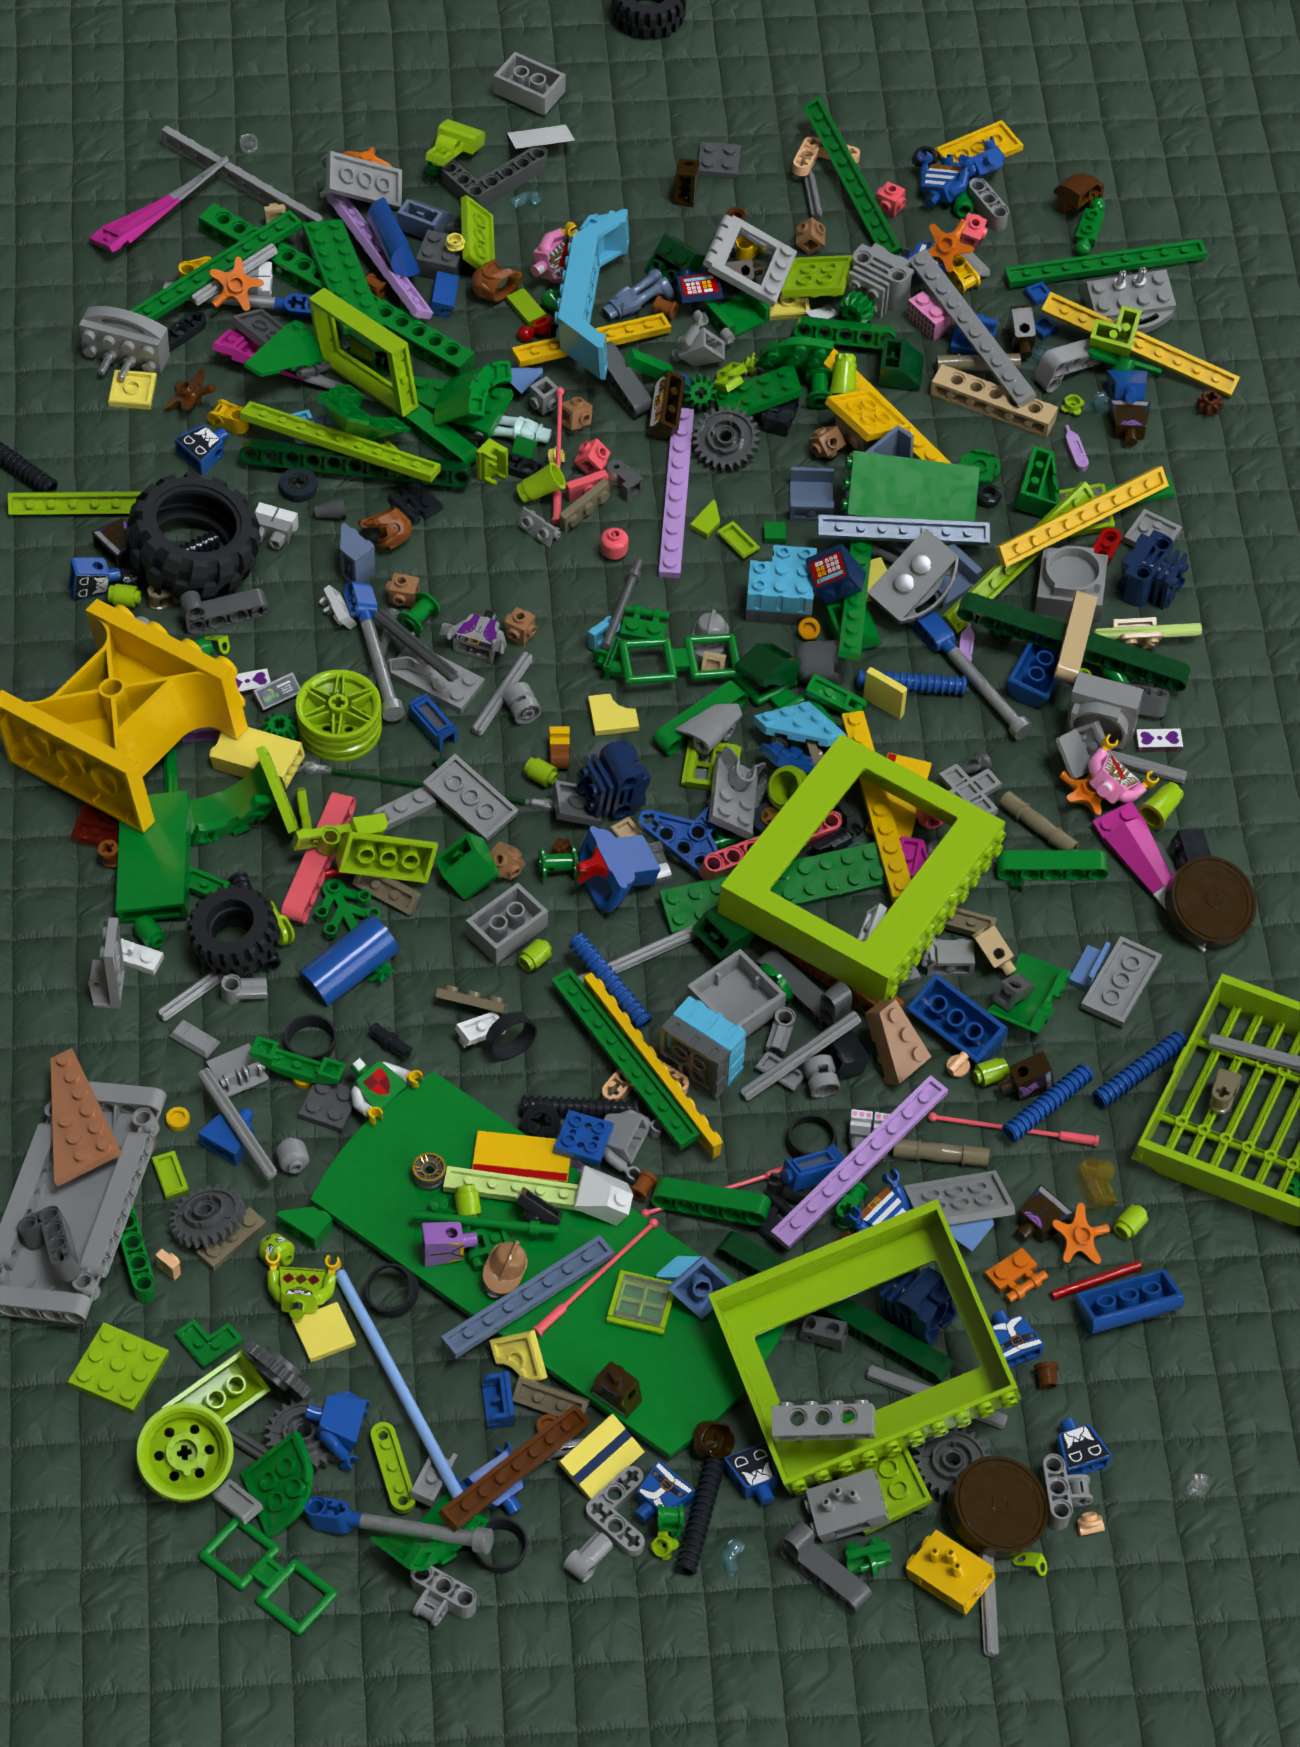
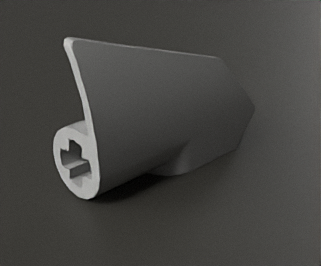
M716 704L677 727L675 732L694 737L693 744L696 750L701 754L707 755L720 743L721 739L727 741L735 730L736 722L742 717V712L739 704Z

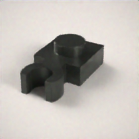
M771 1173L766 1190L770 1192H783L781 1197L801 1202L807 1196L810 1187L793 1192L784 1183L780 1174Z

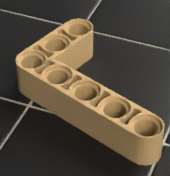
M1076 590L1064 623L1067 625L1053 678L1075 684L1081 668L1098 596Z

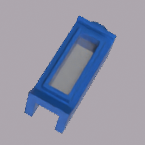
M427 693L421 697H416L409 703V717L439 751L443 750V739L449 737L454 743L458 742V726H454L428 697Z
M833 1143L826 1150L791 1160L786 1158L781 1171L782 1180L793 1192L818 1185L845 1157Z

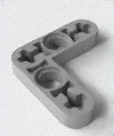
M628 1466L623 1469L586 1505V1518L600 1532L604 1533L625 1554L632 1557L638 1556L643 1552L645 1539L617 1510L638 1491L643 1483V1472L636 1466ZM628 1476H630V1477L637 1476L636 1482L633 1481V1480H631V1481L626 1485V1489H625L624 1485H625V1484L627 1483V1481H628ZM611 1490H618L622 1496L618 1500H612L607 1494ZM593 1508L596 1510L601 1508L602 1515H600L599 1513L593 1514ZM613 1522L621 1524L622 1529L615 1533L611 1532L608 1526ZM629 1540L631 1542H635L637 1540L638 1547H636L635 1545L629 1547Z

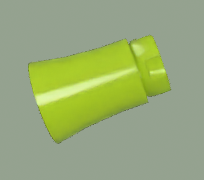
M838 353L835 355L829 390L833 395L857 391V364L855 363L856 356L853 354Z
M550 462L535 474L523 479V482L516 485V489L522 501L529 502L552 492L565 489L566 481L558 465Z
M1169 782L1138 807L1139 814L1144 818L1149 828L1159 830L1164 826L1170 814L1183 798V790L1179 788L1178 784Z

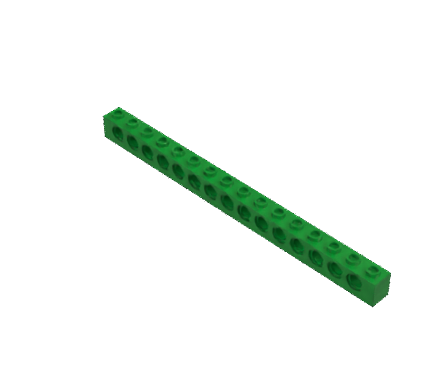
M215 203L198 217L199 231L227 248L259 229L257 226L246 222L240 216L234 215L226 208L220 207ZM281 241L274 245L277 248V254L265 261L272 262V274L309 295H314L322 288H325L313 259ZM372 293L384 322V327L392 329V333L408 343L409 353L452 378L471 371L475 367V352L470 348L462 346L454 339L448 338L435 328L429 327L422 323L421 320L415 319L402 309L394 307L388 301L382 300Z

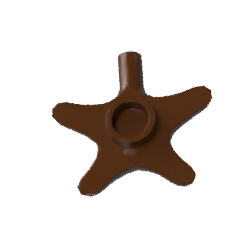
M204 369L198 371L190 381L183 383L177 381L175 383L176 395L166 404L164 409L172 410L182 407L184 411H188L201 401L202 396L214 393L215 386L213 384L202 387L205 377Z

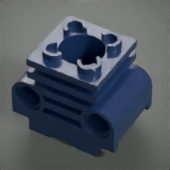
M1153 530L1150 536L1141 533L1136 540L1135 548L1125 556L1121 564L1123 576L1117 585V589L1123 592L1120 600L1135 607H1143L1153 596L1152 606L1156 607L1161 599L1159 609L1164 610L1168 603L1171 604L1173 602L1176 590L1181 589L1185 583L1186 578L1183 576L1189 566L1186 563L1188 554L1184 553L1178 561L1180 550L1176 549L1171 556L1174 543L1169 536L1157 530Z
M626 739L604 746L600 751L599 759L596 754L591 755V760L588 756L583 757L577 789L580 794H583L588 810L593 812L596 819L600 818L601 812L604 817L608 816L609 811L615 819L635 815L637 807L645 806V793L650 785L651 776L641 763L635 764L639 760L637 751L633 744L627 745L628 741Z
M924 1267L921 1272L920 1268L891 1279L879 1291L882 1318L887 1321L889 1320L894 1325L897 1324V1327L930 1346L936 1342L940 1333L937 1325L944 1328L951 1324L958 1316L957 1308L943 1275L930 1267Z

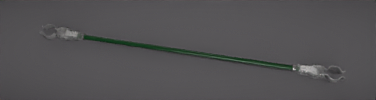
M310 760L302 761L301 764L303 766L296 771L304 770L305 773L311 775L334 773L423 787V783L332 769V767ZM504 796L510 802L522 803L531 808L540 809L543 812L555 810L554 802L549 798L519 799Z

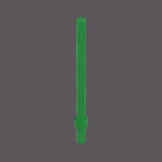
M414 1210L413 1220L460 1222L461 1225L529 1232V1235L538 1236L539 1233L558 1235L559 1225L541 1224L540 1221L535 1220L522 1222Z

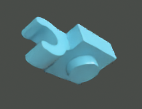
M611 616L606 617L604 621L588 631L589 649L594 651L602 647L612 620Z

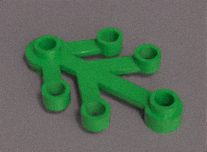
M338 879L328 880L323 885L325 898L322 905L315 909L316 919L318 921L327 920L329 918V909L335 901L338 906L331 922L324 926V935L327 938L333 939L338 935V928L343 918L350 931L358 925L353 915L366 919L370 914L375 913L377 914L375 917L380 920V910L378 908L370 907L365 909L349 904L344 899L348 898L358 901L360 905H368L371 902V893L368 890L357 892L347 889L345 884ZM362 896H367L368 898H367V899H362L361 897H362ZM329 929L335 930L334 932H328Z

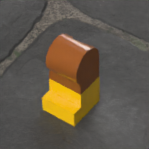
M549 726L550 764L557 769H569L570 726Z

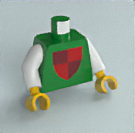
M358 1058L349 1066L358 1076L350 1084L353 1107L365 1117H369L371 1125L376 1124L375 1117L383 1119L382 1108L408 1085L406 1082L410 1081L413 1088H418L419 1084L415 1079L424 1080L423 1074L419 1070L409 1071L400 1066L379 1060L368 1067L361 1058Z

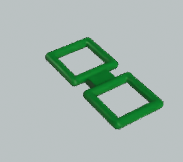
M733 633L686 636L684 638L685 648L672 649L671 640L667 637L622 640L619 642V650L625 682L627 684L672 682L677 680V672L690 671V676L693 680L740 677L742 672L734 668L735 663L740 660L736 637ZM728 642L732 669L698 671L693 644ZM663 646L668 673L633 675L628 649Z
M743 676L732 677L756 705H761L768 701L775 708L772 710L774 711L809 701L835 725H838L818 701L804 695V693L796 697L790 691V688L798 684L799 680L797 677L794 685L776 686L761 695L753 689ZM787 739L794 747L801 749L806 746V741L800 742Z
M233 1517L199 1552V1558L239 1590H244L253 1580L264 1588L256 1597V1603L296 1635H302L338 1596V1591L297 1559H292L283 1568L273 1560L280 1552V1546L250 1522L244 1525L237 1518ZM237 1527L268 1549L242 1578L211 1555ZM294 1571L325 1594L299 1623L268 1600Z

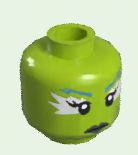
M274 1233L267 1235L261 1240L259 1256L264 1262L267 1252L270 1261L277 1260V1251L280 1253V1263L277 1269L286 1267L293 1262L295 1246L284 1236Z

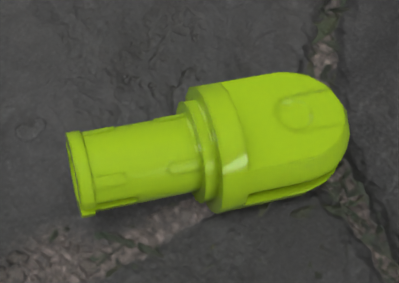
M270 901L280 927L279 945H290L294 941V929L287 916L281 915L274 902Z

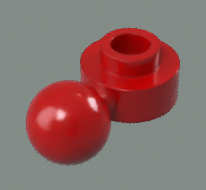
M540 317L532 323L531 327L522 326L517 332L518 339L521 342L527 343L533 339L534 334H548L550 325L553 323L551 317Z

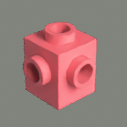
M887 182L883 188L880 187L878 189L876 199L884 215L894 219L900 210L904 208L906 204V189L891 182Z
M968 213L965 219H960L968 223L960 236V241L976 249L980 240H984L988 228H985L987 219L977 214Z
M598 439L589 442L585 441L580 445L574 463L586 475L601 471L607 465V459L611 452Z

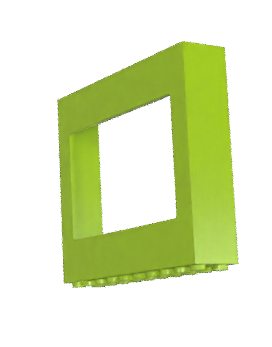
M840 734L722 883L718 913L878 1002L880 1000H888V998L892 999L897 993L900 982L904 983L907 980L911 967H916L919 964L923 951L930 949L935 935L942 933L946 920L954 917L958 904L965 902L970 888L977 886L982 872L986 873L989 870L993 857L997 858L1003 849L1001 843L1006 835L1004 831L1006 822L851 738ZM858 777L951 826V829L866 941L858 940L770 891Z
M938 1199L708 1294L782 1482L790 1495L794 1493L796 1496L802 1495L811 1486L829 1483L833 1477L840 1474L842 1476L850 1475L859 1466L865 1465L867 1467L874 1465L879 1461L878 1458L886 1455L888 1457L898 1455L902 1452V1448L910 1445L911 1447H917L923 1444L926 1438L931 1436L935 1438L947 1434L950 1428L955 1426L958 1428L965 1427L974 1418L979 1416L981 1418L989 1417L995 1413L994 1410L1004 1407V1409L1013 1407L1018 1404V1400L1022 1399ZM936 1262L980 1366L876 1410V1439L808 1440L801 1442L775 1441L772 1437V1406H779L780 1400L755 1337L927 1264ZM854 1420L849 1421V1422L844 1423V1424H851V1423L854 1422Z

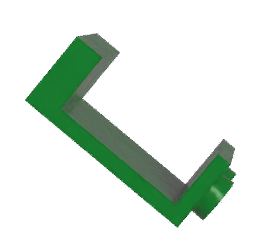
M741 290V295L719 306L713 300L705 302L704 312L708 317V321L719 333L724 328H728L735 338L769 320V305Z

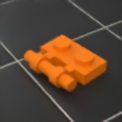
M1022 1247L987 1270L984 1277L999 1294L1007 1289L1009 1293L1005 1295V1299L1008 1303H1011L1014 1300H1020L1025 1297V1293L1032 1288L1037 1289L1040 1287L1042 1282L1048 1278V1275L1044 1270L1037 1274L1033 1273L1037 1269L1038 1264ZM1023 1278L1026 1280V1281H1025L1024 1283H1022L1021 1285L1016 1284L1018 1281H1020V1280L1023 1279Z

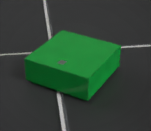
M516 435L512 453L533 460L538 441Z
M764 522V543H786L785 522Z

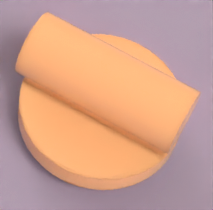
M964 1051L959 1055L950 1057L947 1061V1071L954 1077H963L970 1070L969 1056Z
M1096 1512L1083 1513L1082 1517L1077 1520L1080 1536L1105 1531L1102 1516L1097 1515Z

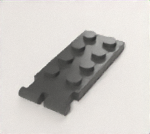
M262 308L234 315L230 322L239 332L245 334L259 347L265 345L284 327ZM322 361L312 368L297 367V370L294 372H296L298 378H304L330 370L331 364Z

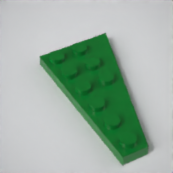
M414 376L418 403L425 409L435 411L438 395L448 381ZM491 387L488 390L489 394L485 403L484 417L464 416L451 422L457 425L463 424L469 427L470 431L475 433L478 431L483 433L484 437L491 438L514 396L512 389Z

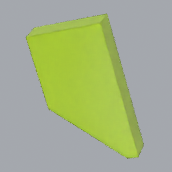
M712 500L690 524L691 530L707 539L720 526V518L715 500Z

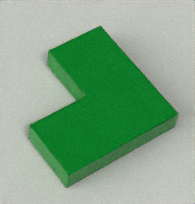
M195 1319L174 1332L177 1340L203 1370L244 1344L242 1337L229 1322L209 1336Z

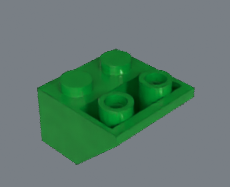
M843 602L826 606V623L833 640H839ZM867 608L865 610L861 649L881 645L880 637Z
M469 832L435 857L442 876L466 901L500 875L485 840Z

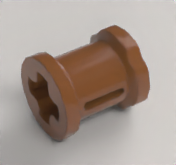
M373 273L366 276L371 292L383 299L389 291V284L378 280Z
M658 296L654 302L652 312L654 314L663 313L673 320L677 314L679 303L676 301L670 302L664 300L662 296Z
M111 839L102 841L98 846V853L103 857L102 862L104 866L108 869L118 868L117 843Z
M645 1170L639 1172L637 1181L634 1185L630 1186L633 1199L646 1202L648 1193L657 1183V1178L652 1173Z

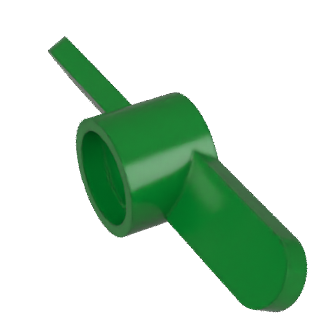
M1090 347L1088 350L1090 357L1113 364L1111 370L1135 369L1148 371V374L1160 376L1162 373L1160 368L1138 362L1132 357L1122 356L1097 347Z

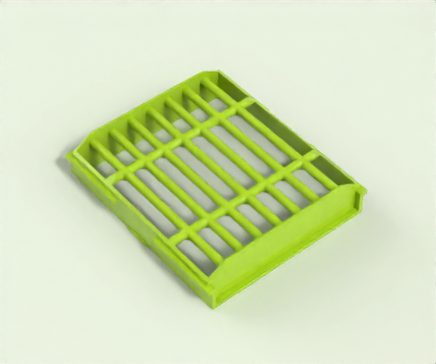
M1222 973L1186 1046L1183 1047L1173 1068V1074L1150 1117L1131 1159L1139 1162L1143 1161L1159 1174L1288 1224L1300 1226V1197L1297 1198L1286 1194L1294 1173L1300 1174V1140L1290 1159L1277 1155L1300 1106V1074L1292 1072L1291 1068L1276 1066L1269 1062L1209 1047V1040L1202 1038L1218 1002L1230 1009L1231 1012L1219 1035L1229 1037L1238 1016H1242L1252 1020L1242 1040L1243 1042L1252 1043L1260 1024L1274 1028L1265 1046L1266 1048L1275 1049L1282 1032L1296 1037L1288 1053L1298 1055L1300 1051V1002ZM1198 1045L1210 1050L1211 1053L1180 1116L1176 1117L1166 1113L1165 1110ZM1220 1054L1233 1059L1228 1069L1229 1071L1237 1073L1242 1063L1255 1067L1228 1126L1222 1134L1210 1129L1217 1116L1211 1109H1209L1202 1124L1197 1125L1188 1121ZM1266 1071L1277 1075L1247 1141L1241 1142L1234 1139L1233 1135L1263 1072ZM1286 1079L1298 1083L1299 1086L1269 1150L1265 1151L1255 1147ZM1161 1120L1175 1126L1165 1147L1151 1142ZM1183 1130L1197 1134L1187 1155L1174 1150ZM1206 1138L1219 1143L1209 1164L1196 1159ZM1228 1147L1241 1151L1232 1172L1218 1167ZM1250 1155L1264 1160L1254 1181L1241 1176ZM1272 1164L1286 1168L1277 1189L1263 1185Z

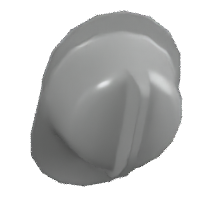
M713 609L712 612L704 613L699 617L694 626L692 636L729 633V626L724 618ZM726 642L693 644L695 653L703 657L705 651L722 653Z

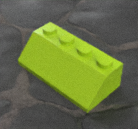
M349 831L340 838L335 858L338 870L342 873L428 883L438 843Z
M241 1350L166 1403L158 1411L173 1404L194 1403L212 1410L226 1423L268 1393L270 1389ZM192 1425L190 1427V1432L192 1434H197L199 1432V1427L197 1425ZM169 1428V1430L174 1434V1430L172 1428Z

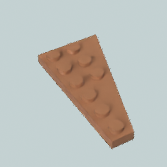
M72 1048L50 1058L54 1183L57 1187L122 1155L120 1147Z

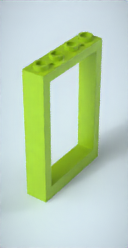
M322 288L308 298L315 336L324 357L323 361L329 362L333 371L401 417H405L419 407L409 347L406 341L326 288ZM335 319L387 353L392 383L340 349Z

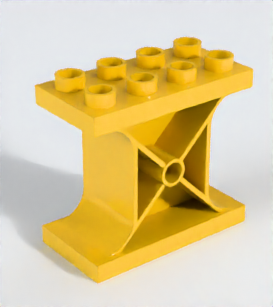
M96 599L85 611L97 653L56 693L44 700L24 702L1 690L0 735L9 762L144 833L155 822L143 776L182 737L193 730L213 727L238 739L248 729L243 710L246 703L238 691L235 679L238 671L228 658L224 656L213 658L203 653L194 641L188 638L180 641L170 636L157 622L151 621L146 624L136 619L125 606L118 604L112 607Z

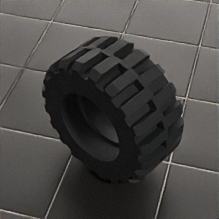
M612 0V17L616 25L620 29L623 28V31L628 35L631 33L636 38L643 37L649 40V38L660 39L661 36L666 37L683 24L686 16V0H651L659 2V4L655 5L639 3L645 0Z
M229 885V888L225 889L222 886L217 888L218 891L214 893L210 891L205 895L206 898L204 900L200 899L195 904L197 908L192 909L189 915L191 920L187 922L188 937L198 960L201 961L205 968L211 969V972L216 974L222 972L224 976L235 973L237 976L244 975L246 971L250 970V972L257 970V966H263L268 962V956H273L276 951L274 946L277 947L280 940V927L269 900L266 896H262L260 891L256 889L251 890L249 886L242 885L241 888H238L237 885ZM244 919L253 922L248 933L240 939L230 942L215 939L218 930L230 921Z

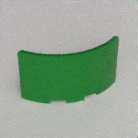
M505 360L492 362L450 379L438 395L434 411V424L439 426L464 416L484 417L485 403L489 394L488 390L498 383L507 384L512 382L511 362Z
M260 761L247 776L233 786L210 796L191 799L192 845L220 841L219 837L231 833L234 836L250 829L251 823L258 818L263 820L272 811L277 803Z
M1020 953L1015 963L1016 970L1009 977L1021 973L1028 981L1036 984L1034 991L1026 1000L1017 1002L1010 1011H1007L996 1002L987 1008L986 1011L1039 1033L1043 1029L1045 1021L1048 1022L1055 1010L1052 1007L1053 1002L1057 998L1061 999L1072 972L1028 954Z
M449 1491L445 1492L435 1507L419 1522L449 1527L438 1515L440 1509L453 1500ZM479 1513L460 1529L475 1531L477 1527H485L489 1519ZM400 1534L388 1537H370L373 1543L406 1568L414 1571L429 1570L430 1566L436 1563L443 1565L457 1556L456 1551L463 1546Z

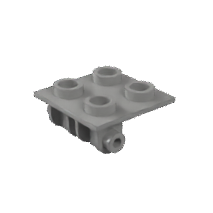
M249 1043L206 1061L212 1074L228 1097L269 1080L264 1071L266 1069L265 1066L249 1055L251 1050Z

